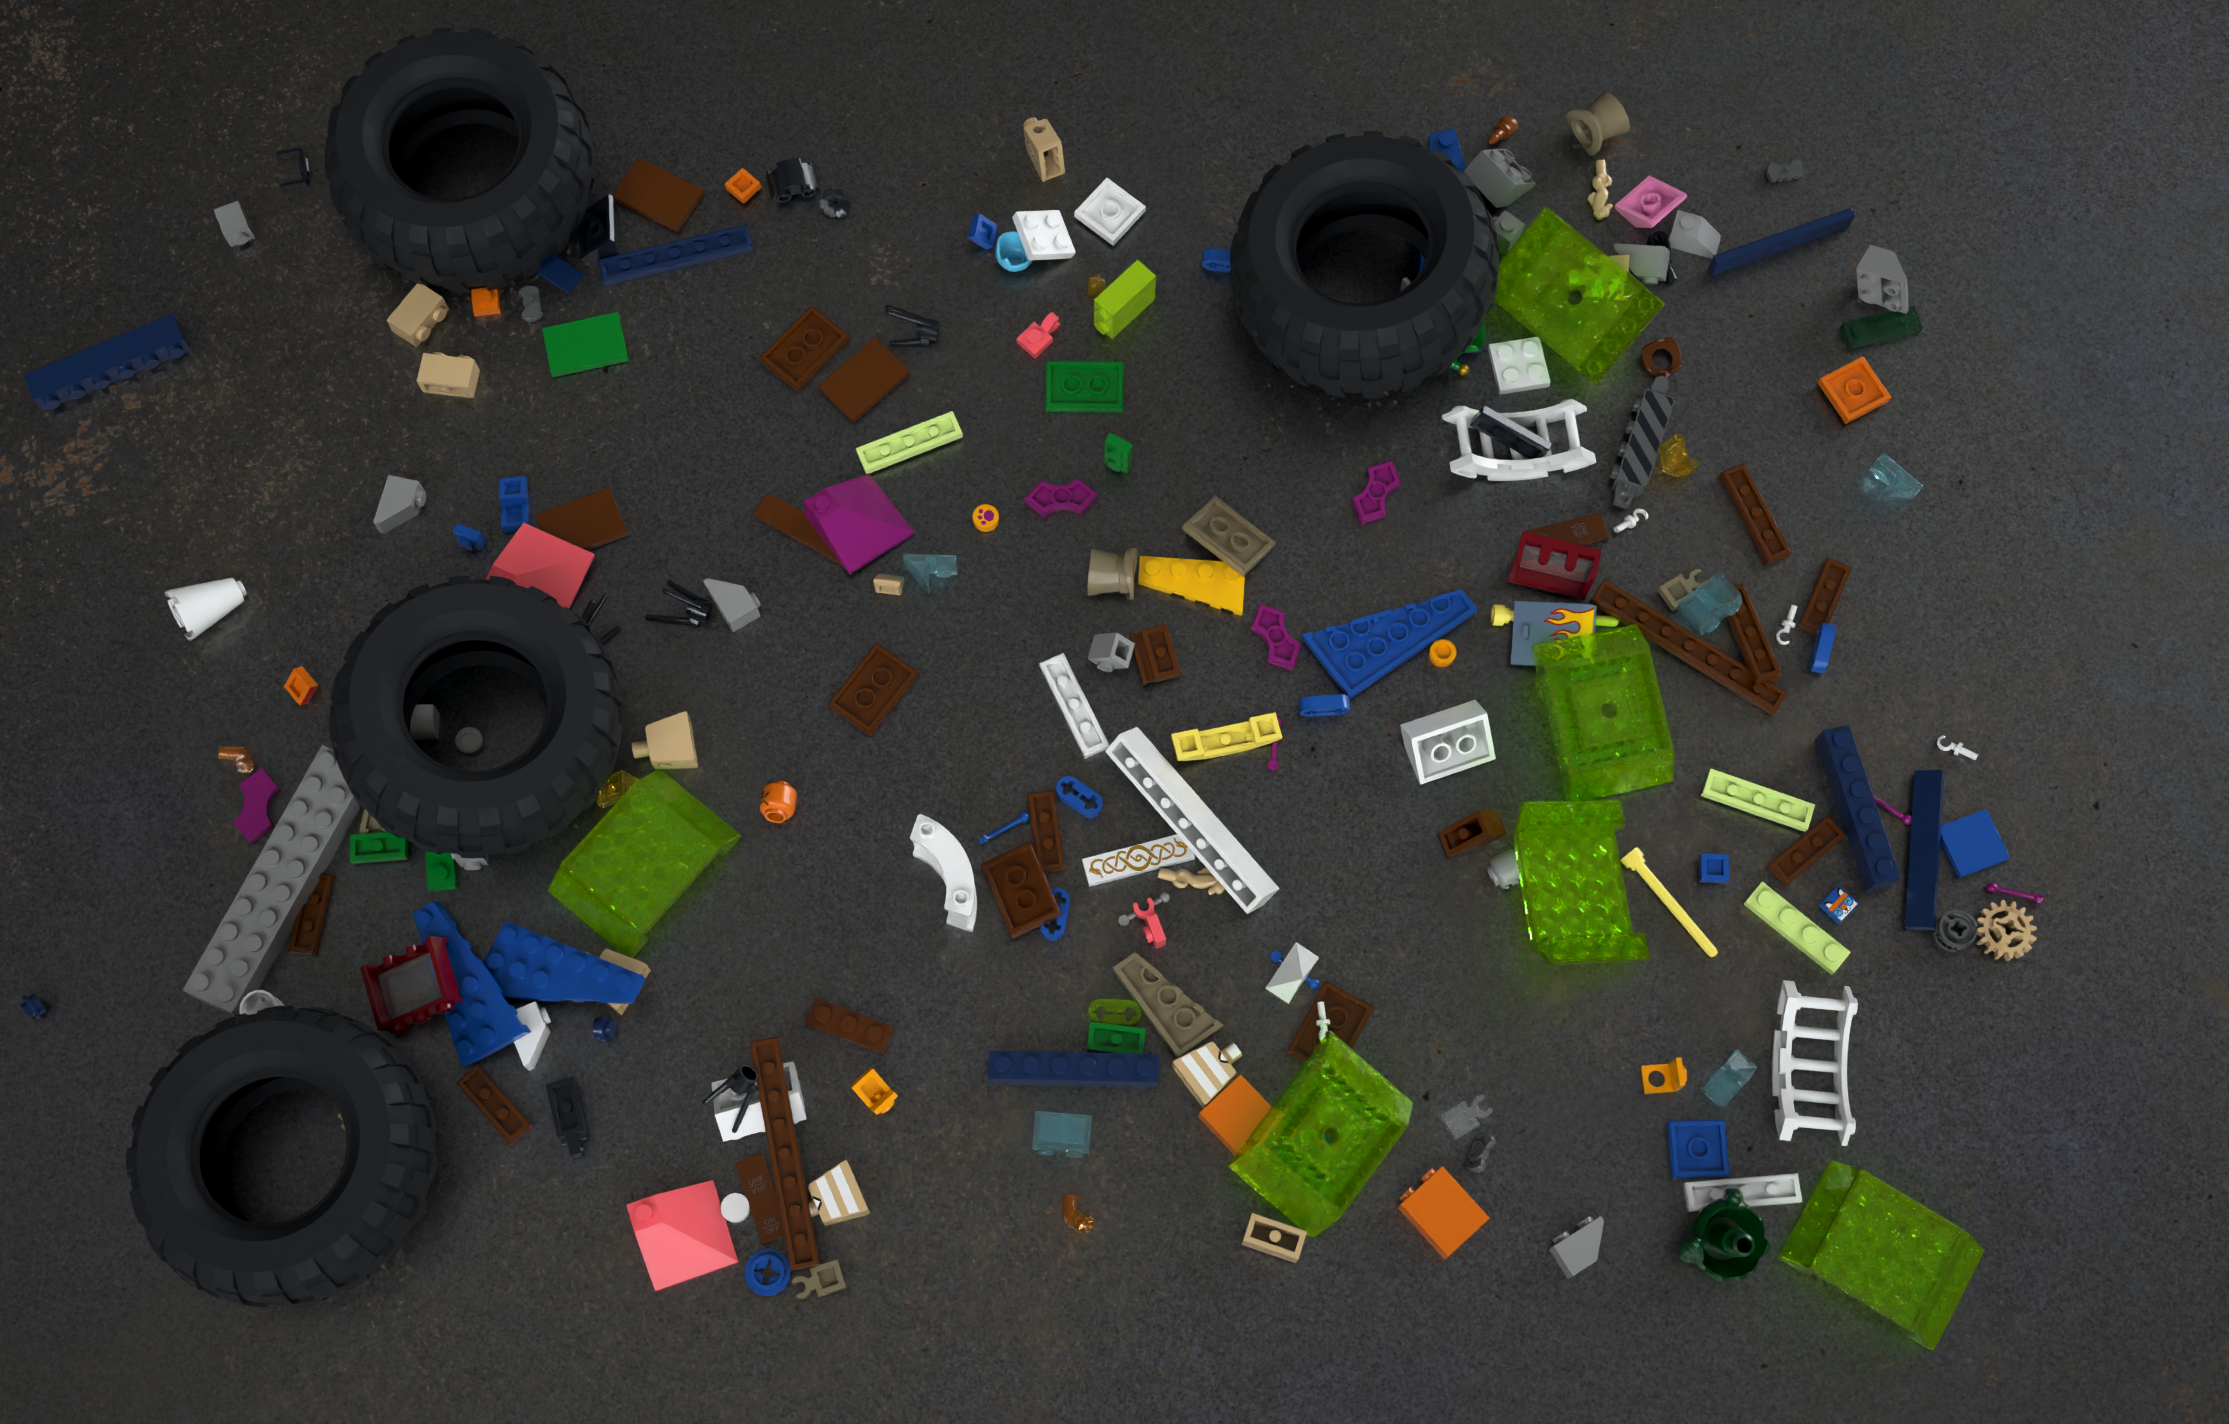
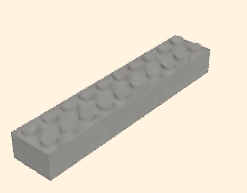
M324 745L319 749L183 988V991L190 996L232 1016L240 1015V1003L248 993L260 989L292 932L295 920L302 906L308 902L309 896L313 893L320 880V874L325 873L361 808L342 776L333 749Z

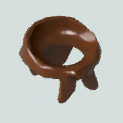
M1675 337L1656 340L1642 348L1641 358L1643 366L1653 376L1664 375V377L1668 378L1676 370L1681 369V353ZM1658 349H1665L1672 356L1671 365L1666 369L1657 368L1652 361L1653 353Z

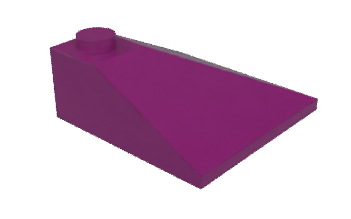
M870 474L827 487L804 501L805 517L849 575L915 534Z

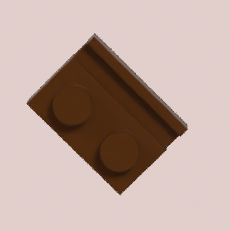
M1167 624L1144 629L1134 634L1133 632L1129 633L1130 641L1135 643L1133 653L1143 686L1147 685V683H1156L1181 676Z

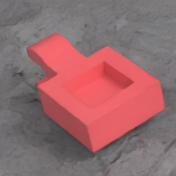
M1051 312L1040 326L1033 322L1016 338L1017 343L1036 359L1053 342V337L1050 334L1060 326L1058 322L1059 317Z
M1148 898V910L1141 911L1136 902L1133 904V911L1138 918L1146 921V926L1143 927L1145 938L1148 943L1153 942L1155 949L1166 945V937L1155 913L1154 902L1151 898Z

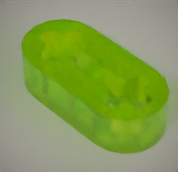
M1096 999L1090 1004L1088 1014L1091 1022L1134 1027L1141 1019V1008L1132 1000ZM1098 1006H1104L1105 1011L1113 1012V1014H1104L1103 1019H1098V1015L1093 1013V1011L1098 1010ZM1126 1007H1131L1132 1012L1137 1013V1016H1132L1131 1020L1128 1021L1125 1015H1117L1116 1012H1125Z

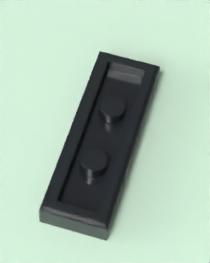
M1484 406L1472 418L1470 426L1529 459L1543 457L1550 450L1552 444L1487 406Z

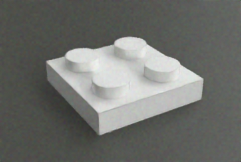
M1106 178L1074 212V217L1114 246L1146 211V206Z
M1059 210L1017 211L1013 215L1012 219L1028 260L1070 259L1075 255L1074 246Z
M1540 337L1489 344L1488 352L1499 395L1550 386L1551 382Z

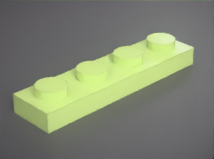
M953 411L860 446L856 448V453L865 473L869 474L962 438L963 433Z
M1711 768L1708 771L1701 793L1702 797L1806 832L1809 828L1815 804Z
M1761 882L1744 902L1747 908L1831 975L1835 973L1851 953L1764 882Z

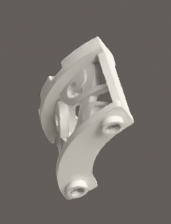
M919 814L910 835V840L913 841L914 845L913 856L933 867L945 882L946 900L944 908L949 911L946 923L973 932L977 916V896L973 871L967 854L958 840L945 827L931 818Z

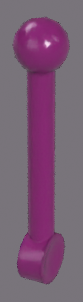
M1277 716V720L1280 726L1282 724V718ZM1278 741L1272 743L1271 760L1267 764V768L1270 771H1275L1278 768V762L1276 761Z
M1873 795L1875 803L1901 818L1904 824H1911V815L1901 813Z
M1993 882L1988 883L1986 886L1989 893H2005L2032 899L2037 903H2043L2045 899L2043 895L2038 893L2030 894L2003 888Z

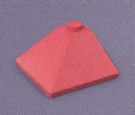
M523 523L493 563L485 580H489L490 576L511 579L516 585L525 588L533 586L555 598L557 603L563 608L567 607L569 609L595 554Z
M714 1180L656 1194L626 1205L655 1291L739 1263L727 1221L721 1213V1202Z

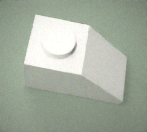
M536 1001L516 1009L518 1012L516 1016L523 1025H527L531 1033L514 1041L523 1066L529 1071L535 1069L551 1032L548 1023L552 1022L546 1007L541 1008Z

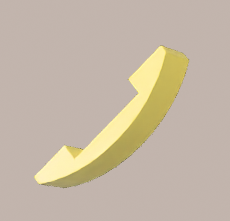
M1276 712L1250 717L1247 722L1199 732L1198 729L1174 733L1171 734L1177 761H1191L1215 758L1254 749L1282 739V734Z

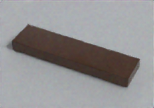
M1745 463L1722 471L1719 477L1765 564L1768 565L1789 557L1792 552Z
M770 493L766 494L753 513L754 517L841 565L840 561L805 517L804 512Z
M1744 583L1719 589L1717 593L1755 685L1780 679L1782 672Z

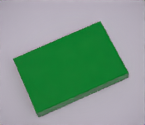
M618 312L542 328L552 377L629 361Z
M1046 361V412H1123L1124 361Z

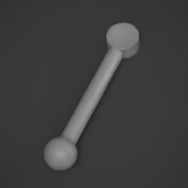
M1166 892L1161 893L1159 898L1153 901L1154 906L1161 902L1167 903L1170 900V895ZM1145 905L1141 907L1140 910L1146 911L1148 910L1149 906ZM1134 912L1129 915H1121L1118 920L1119 924L1127 926L1129 921L1135 918L1136 915Z

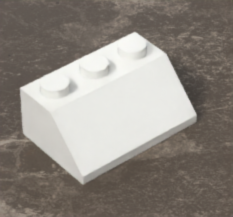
M1476 700L1400 725L1405 750L1420 785L1496 759L1487 712Z
M791 1061L783 1063L794 1124L807 1118L795 1063ZM727 1079L712 1082V1092ZM729 1088L713 1100L715 1117L723 1142L737 1140L758 1132H766L758 1090L753 1095L736 1133L732 1132V1128L747 1093L737 1094Z

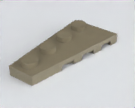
M1136 952L1112 968V971L1177 1059L1223 1028L1224 1025L1212 1018L1205 1012V1009L1183 994L1181 989L1171 984L1163 977V974Z

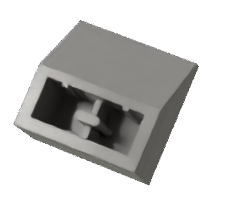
M1505 148L1481 150L1464 171L1472 183L1496 208L1507 207L1536 184L1531 178V172L1524 166H1520L1514 160V154Z
M1870 244L1856 268L1858 298L1869 304L1874 303L1891 311L1907 314L1909 310L1907 278L1895 252Z

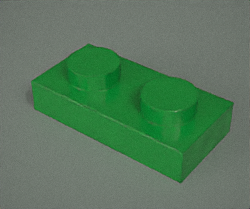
M1109 433L1105 440L1104 462L1112 470L1117 472L1121 470L1127 474L1132 467L1133 444Z
M389 832L350 835V862L352 864L408 860V840L396 837Z
M425 851L428 891L432 893L458 889L456 861L452 858L451 853L436 854Z
M1090 1022L1087 1052L1143 1054L1146 1028Z

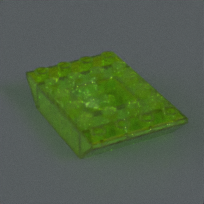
M1547 206L1542 209L1499 263L1497 292L1494 300L1596 386H1598L1666 304L1643 283ZM1574 290H1579L1582 293V300L1577 305H1572L1569 302V295Z
M1636 624L1531 646L1568 804L1674 782V748L1651 651ZM1604 703L1611 704L1614 707L1615 713L1612 718H1607L1602 714L1601 707Z
M1329 1031L1227 1166L1301 1230L1307 1231V1235L1314 1238L1341 1218L1408 1127L1413 1102L1332 1031ZM1332 1127L1336 1131V1139L1329 1144L1325 1141L1324 1133L1328 1128Z

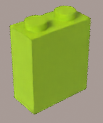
M1136 260L1094 299V325L1101 334H1107L1112 339L1155 300L1156 275L1139 260Z

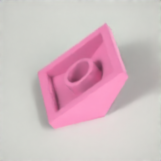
M1649 175L1614 206L1635 228H1653L1687 198V194Z

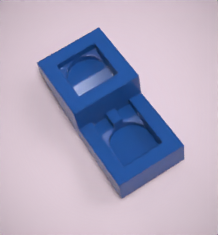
M526 476L500 478L501 529L503 533L517 532L523 523L530 525Z

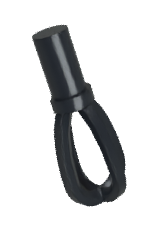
M1662 231L1653 232L1647 239V245L1657 246L1654 237H1657L1661 246H1665L1670 250L1666 279L1668 283H1673L1678 279L1672 266L1673 262L1668 236Z

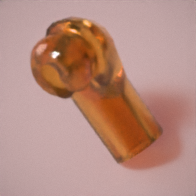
M230 746L219 747L218 758L233 760L239 773H249L253 770L254 760L247 749Z
M1062 1196L1066 1224L1079 1233L1090 1232L1094 1228V1220L1091 1216L1086 1217L1078 1211L1077 1196Z

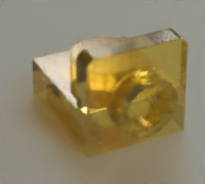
M1676 433L1659 446L1663 472L1683 480L1699 467L1697 460L1687 456L1684 436Z
M622 770L611 774L599 791L597 805L606 808L624 800L633 804L640 803L641 786L639 779Z

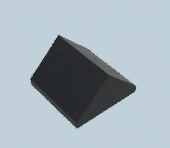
M610 194L586 209L585 217L579 227L580 260L594 261L620 254L619 212L614 197Z

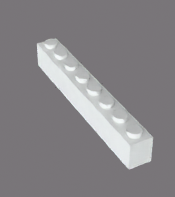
M1138 727L1118 735L1105 751L1247 914L1262 907L1280 888Z

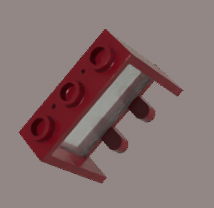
M1522 531L1519 544L1511 559L1507 582L1585 600L1596 578L1602 550Z
M429 936L425 938L426 945L406 947L407 953L404 955L386 956L382 958L383 964L379 966L363 965L360 967L378 1031H390V1034L407 1030V1025L426 1022L431 1019L430 1015L449 1012L454 1009L453 1005L464 1001L463 998H460L445 946L447 938Z

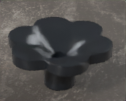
M827 189L819 200V206L824 209L827 217L833 218L836 216L843 218L851 207V201L846 198L843 190L837 189L834 191Z

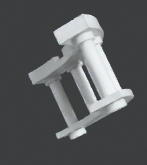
M1567 399L1558 405L1543 409L1516 413H1499L1522 427L1536 426L1538 436L1549 441L1547 424L1565 419L1570 445L1568 451L1552 455L1550 447V450L1543 457L1524 459L1522 454L1510 448L1512 460H1499L1494 458L1491 437L1479 431L1483 457L1472 453L1468 427L1474 428L1470 426V423L1479 410L1466 406H1456L1450 412L1442 415L1443 420L1456 424L1461 455L1458 459L1449 462L1451 472L1474 479L1477 475H1486L1490 481H1518L1549 477L1548 472L1563 469L1564 473L1595 464V453L1580 446L1575 418L1576 415L1586 412L1587 408L1573 399Z
M1783 980L1776 1012L1782 1015L1780 1030H1774L1772 1051V1094L1777 1096L1779 1101V1110H1774L1779 1140L1791 1141L1793 1131L1797 1130L1798 1127L1836 1130L1839 1134L1841 1146H1847L1850 1135L1855 1133L1856 1122L1855 1118L1851 1116L1848 1098L1847 1054L1852 1016L1857 1013L1858 1002L1853 997L1850 986H1844L1840 1000L1801 996V993L1797 992L1794 981ZM1801 1007L1838 1011L1836 1029L1796 1026V1023H1794L1796 1011L1800 1010ZM1795 1037L1834 1040L1833 1061L1794 1058V1055H1791L1792 1040ZM1794 1069L1833 1073V1093L1795 1089L1791 1084V1072ZM1805 1101L1834 1104L1836 1119L1799 1116L1795 1112L1793 1102Z

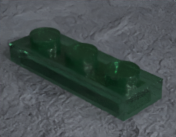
M1915 306L1908 307L1907 314L1899 311H1890L1842 322L1840 330L1847 349L1920 333L1923 326Z

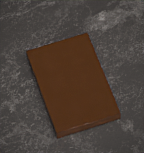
M638 157L612 196L615 202L679 233L703 197L704 190Z
M811 305L759 357V361L798 392L850 340V337Z
M874 337L820 383L818 389L854 424L911 374L910 370Z
M610 487L535 514L542 531L587 551L629 536Z
M875 643L827 705L834 712L871 737L918 678L919 672L878 643Z
M1031 841L981 864L1010 936L1013 939L1063 916Z
M1325 980L1286 1055L1336 1081L1374 1006ZM1318 1002H1324L1326 1019H1330V1024L1327 1025L1328 1031L1325 1033L1326 1040L1329 1039L1330 1043L1326 1046L1319 1039V1031L1321 1029L1320 1026L1316 1025V1021L1319 1020Z

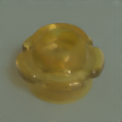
M1096 273V276H1088L1089 297H1097L1105 290V279L1100 278L1099 273Z

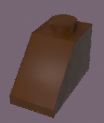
M1484 809L1468 815L1439 831L1438 834L1447 857H1452L1488 845L1505 836L1507 831L1498 809Z

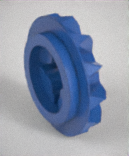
M773 1249L760 1250L752 1255L746 1264L744 1272L746 1283L756 1294L761 1296L776 1295L786 1288L791 1278L790 1263L779 1251ZM771 1260L772 1270L780 1275L771 1276L769 1281H767V1285H765V1277L756 1272V1270H765Z

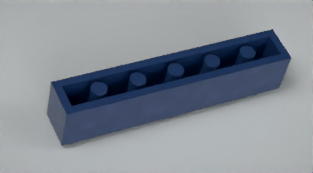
M170 314L23 375L33 401L42 411L55 409L60 404L72 399L82 398L85 394L96 389L106 388L118 380L130 378L142 370L155 368L160 363L169 359L179 358L184 353L191 351V348L180 323L173 314Z
M1850 725L1823 730L1815 739L1865 893L1892 887L1901 877Z
M989 1051V1085L1158 1088L1159 1054Z

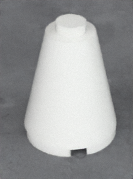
M234 578L170 589L165 592V596L171 598L167 602L179 627L185 626L188 632L184 635L189 641L196 638L244 602L243 596L247 595L240 580L235 581Z

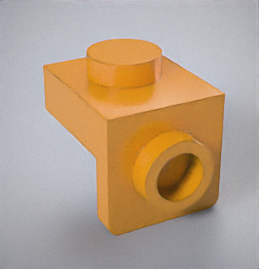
M869 1067L850 1085L851 1089L876 1115L880 1112H887L894 1105L895 1102L893 1100L898 1096L872 1067Z

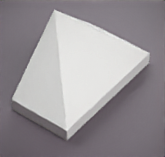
M1296 942L1266 986V989L1289 1004L1319 957Z

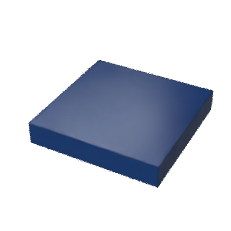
M1987 809L1941 825L1940 842L1958 879L2010 859Z
M1725 1120L1666 1122L1671 1179L1730 1177Z

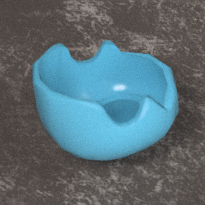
M1004 232L998 237L995 257L1004 269L1010 272L1025 270L1032 263V260L1027 258L1018 232Z

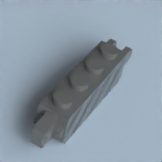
M1664 375L1655 377L1650 390L1645 389L1642 397L1637 396L1632 411L1636 412L1634 419H1629L1625 430L1629 437L1627 442L1622 441L1617 456L1622 458L1620 464L1615 463L1610 476L1611 479H1614L1612 489L1615 490L1613 505L1628 509L1634 496L1642 495L1649 483L1674 405L1671 396L1666 395L1669 381Z

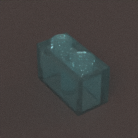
M1719 571L1678 604L1680 615L1702 636L1706 632L1709 633L1715 630L1720 621L1727 615L1735 614L1741 607L1742 598L1741 593Z
M1035 1111L1033 1150H1038L1040 1155L1053 1156L1055 1151L1066 1152L1067 1157L1083 1158V1154H1089L1092 1116Z

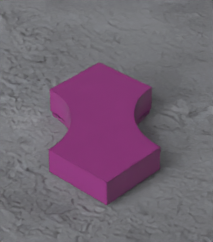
M1392 460L1368 467L1367 487L1362 493L1352 498V504L1361 525L1384 518L1386 516V497L1391 491L1401 486L1400 478Z
M1079 478L1070 484L1062 486L1051 485L1041 480L1024 498V501L1044 518L1058 510H1071L1082 515L1098 498V493Z
M1260 604L1251 630L1259 634L1266 642L1269 651L1268 663L1293 671L1302 644L1294 640L1286 631L1284 625L1285 612Z
M262 768L240 784L244 793V806L240 815L233 821L251 844L274 827L270 819V805L273 798L280 792L278 786Z

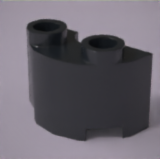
M800 158L786 159L776 163L777 168L772 172L768 170L766 173L772 203L788 202L791 200V196L795 194L811 197L821 193L816 168L811 161L809 163H801Z

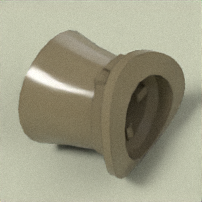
M1609 92L1601 93L1586 110L1574 109L1566 114V121L1584 150L1591 156L1599 152L1604 140L1625 134L1630 128L1629 118L1619 100Z
M1091 547L1087 586L1088 596L1119 592L1124 593L1127 600H1133L1134 577L1138 558L1137 548H1129L1125 553L1115 554Z

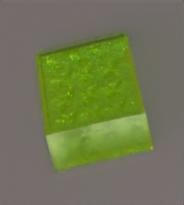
M658 769L637 780L565 858L548 892L622 955L633 958L649 940L646 937L647 932L718 854L724 857L741 838V835L665 772Z
M1621 800L1522 802L1520 805L1513 842L1531 945L1548 965L1650 960L1646 933H1633L1615 832L1625 827Z
M1830 1160L1778 1258L1803 1274L1808 1271L1812 1272L1908 1330L1907 1337L1934 1351L1985 1251L1967 1231L1870 1173Z

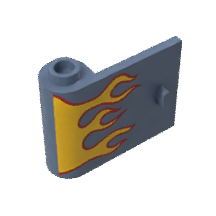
M1515 601L1511 665L1565 667L1571 671V675L1587 676L1588 671H1593L1597 607L1595 605L1578 603Z

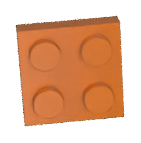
M1863 356L1823 376L1817 382L1845 424L1888 403L1892 398Z

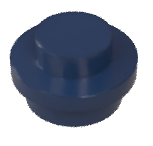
M33 993L28 997L26 995L21 997L24 1003L20 1007L29 1019L35 1017L37 1020L41 1019V1015L46 1012V1009L37 996Z
M602 1014L593 1021V1034L597 1040L610 1042L616 1034V1022L609 1014Z

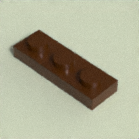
M815 998L805 1025L882 1055H884L894 1031L892 1026Z

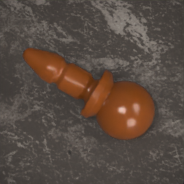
M1512 116L1502 117L1495 125L1494 132L1489 136L1488 145L1496 144L1500 139H1507L1510 135H1513L1518 128L1516 119Z

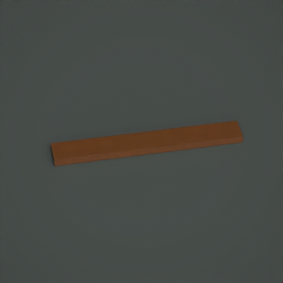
M1603 579L1589 603L1771 716L1776 713L1788 693L1771 681L1755 685L1747 666L1606 579Z
M776 1036L751 1041L749 1044L753 1066L759 1075L757 1087L790 1269L794 1271L818 1266L820 1261L779 1038Z

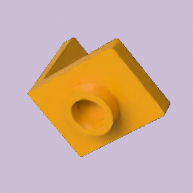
M1681 1057L1674 1058L1669 1064L1643 1065L1640 1067L1644 1094L1678 1092L1687 1082V1072L1682 1064ZM1652 1071H1659L1663 1074L1664 1083L1662 1086L1655 1087L1650 1084L1648 1077Z

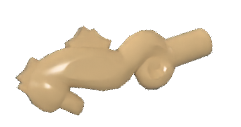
M1598 160L1595 163L1596 176L1592 179V185L1596 193L1593 192L1589 195L1587 201L1593 208V216L1597 220H1602L1609 216L1610 210L1613 207L1610 203L1605 206L1608 199L1606 187L1612 184V178L1606 172V161Z
M1160 867L1158 878L1171 881L1178 888H1185L1189 883L1194 888H1209V895L1214 893L1221 894L1225 890L1207 868L1198 871V875H1194L1186 869L1173 871Z

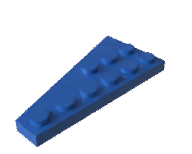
M1460 589L1432 597L1431 600L1416 604L1411 603L1399 609H1390L1354 619L1350 623L1336 627L1335 625L1326 627L1322 631L1302 634L1301 638L1343 693L1349 696L1350 700L1476 614L1478 609L1464 591Z
M432 901L413 912L423 946L427 944L425 938L429 936L447 938L445 946L460 998H463L464 1001L453 1005L454 1009L444 1014L461 1067H469L531 1033L528 1026L523 1025L516 1016L518 1012L514 1006L506 1002L502 996V989L481 959H476L470 950L472 946L467 940L462 939L457 931L456 923L442 903ZM428 958L427 960L430 966V970L437 988L439 998L441 999L442 995L434 971L431 958Z
M507 921L501 927L483 962L502 989V996L504 998L523 1001L560 1002L561 1000H572L574 1002L600 1001L601 1003L633 1004L646 980L645 977L638 973Z

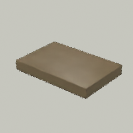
M1213 496L1182 527V530L1243 577L1276 544L1274 540L1217 496Z

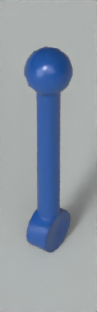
M1022 812L1019 818L988 835L980 837L978 839L981 845L986 844L990 839L1021 822H1028L1030 815L1027 812Z
M1279 951L1271 953V961L1282 964L1284 959L1281 957V953ZM1306 977L1305 981L1309 983L1311 989L1319 988L1320 982L1318 979Z

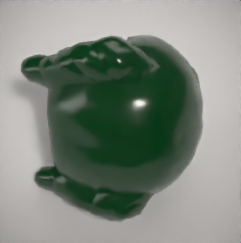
M1728 1188L1724 1191L1722 1198L1712 1200L1704 1205L1700 1212L1692 1219L1689 1224L1687 1238L1678 1245L1679 1258L1685 1263L1691 1262L1696 1264L1704 1273L1718 1282L1730 1279L1742 1281L1748 1274H1753L1757 1271L1759 1259L1768 1254L1770 1250V1242L1764 1238V1221L1760 1215L1744 1202L1741 1190Z

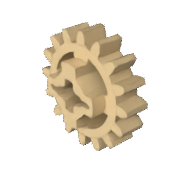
M2001 900L1997 905L1992 902L1987 905V909L1984 908L1979 912L1981 917L1975 920L1977 926H1980V928L1976 929V933L1981 936L1977 945L1985 944L1984 953L1987 954L1993 951L1994 959L1996 960L2004 955L2005 961L2011 960L2013 955L2018 959L2024 955L2023 952L2027 953L2032 949L2029 943H2033L2037 939L2031 935L2032 932L2037 930V927L2029 923L2034 917H2026L2024 915L2026 908L2016 909V902L2014 901L2008 906L2005 900ZM1995 914H2003L2000 919L1991 918ZM2011 942H2019L2015 947H2008Z

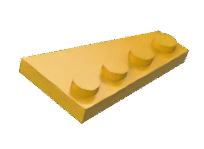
M1140 556L1139 585L1168 594L1175 593L1184 596L1185 599L1194 602L1195 600L1210 604L1211 607L1217 609L1224 608L1242 616L1245 576H1241L1225 562Z

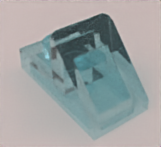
M1884 452L1870 468L1879 481L1885 482L1888 485L1877 500H1913L1924 487Z
M903 554L905 570L928 593H930L931 574L941 578L957 575V555Z
M1735 1049L1700 1091L1723 1109L1737 1092L1748 1083L1758 1067L1738 1049Z

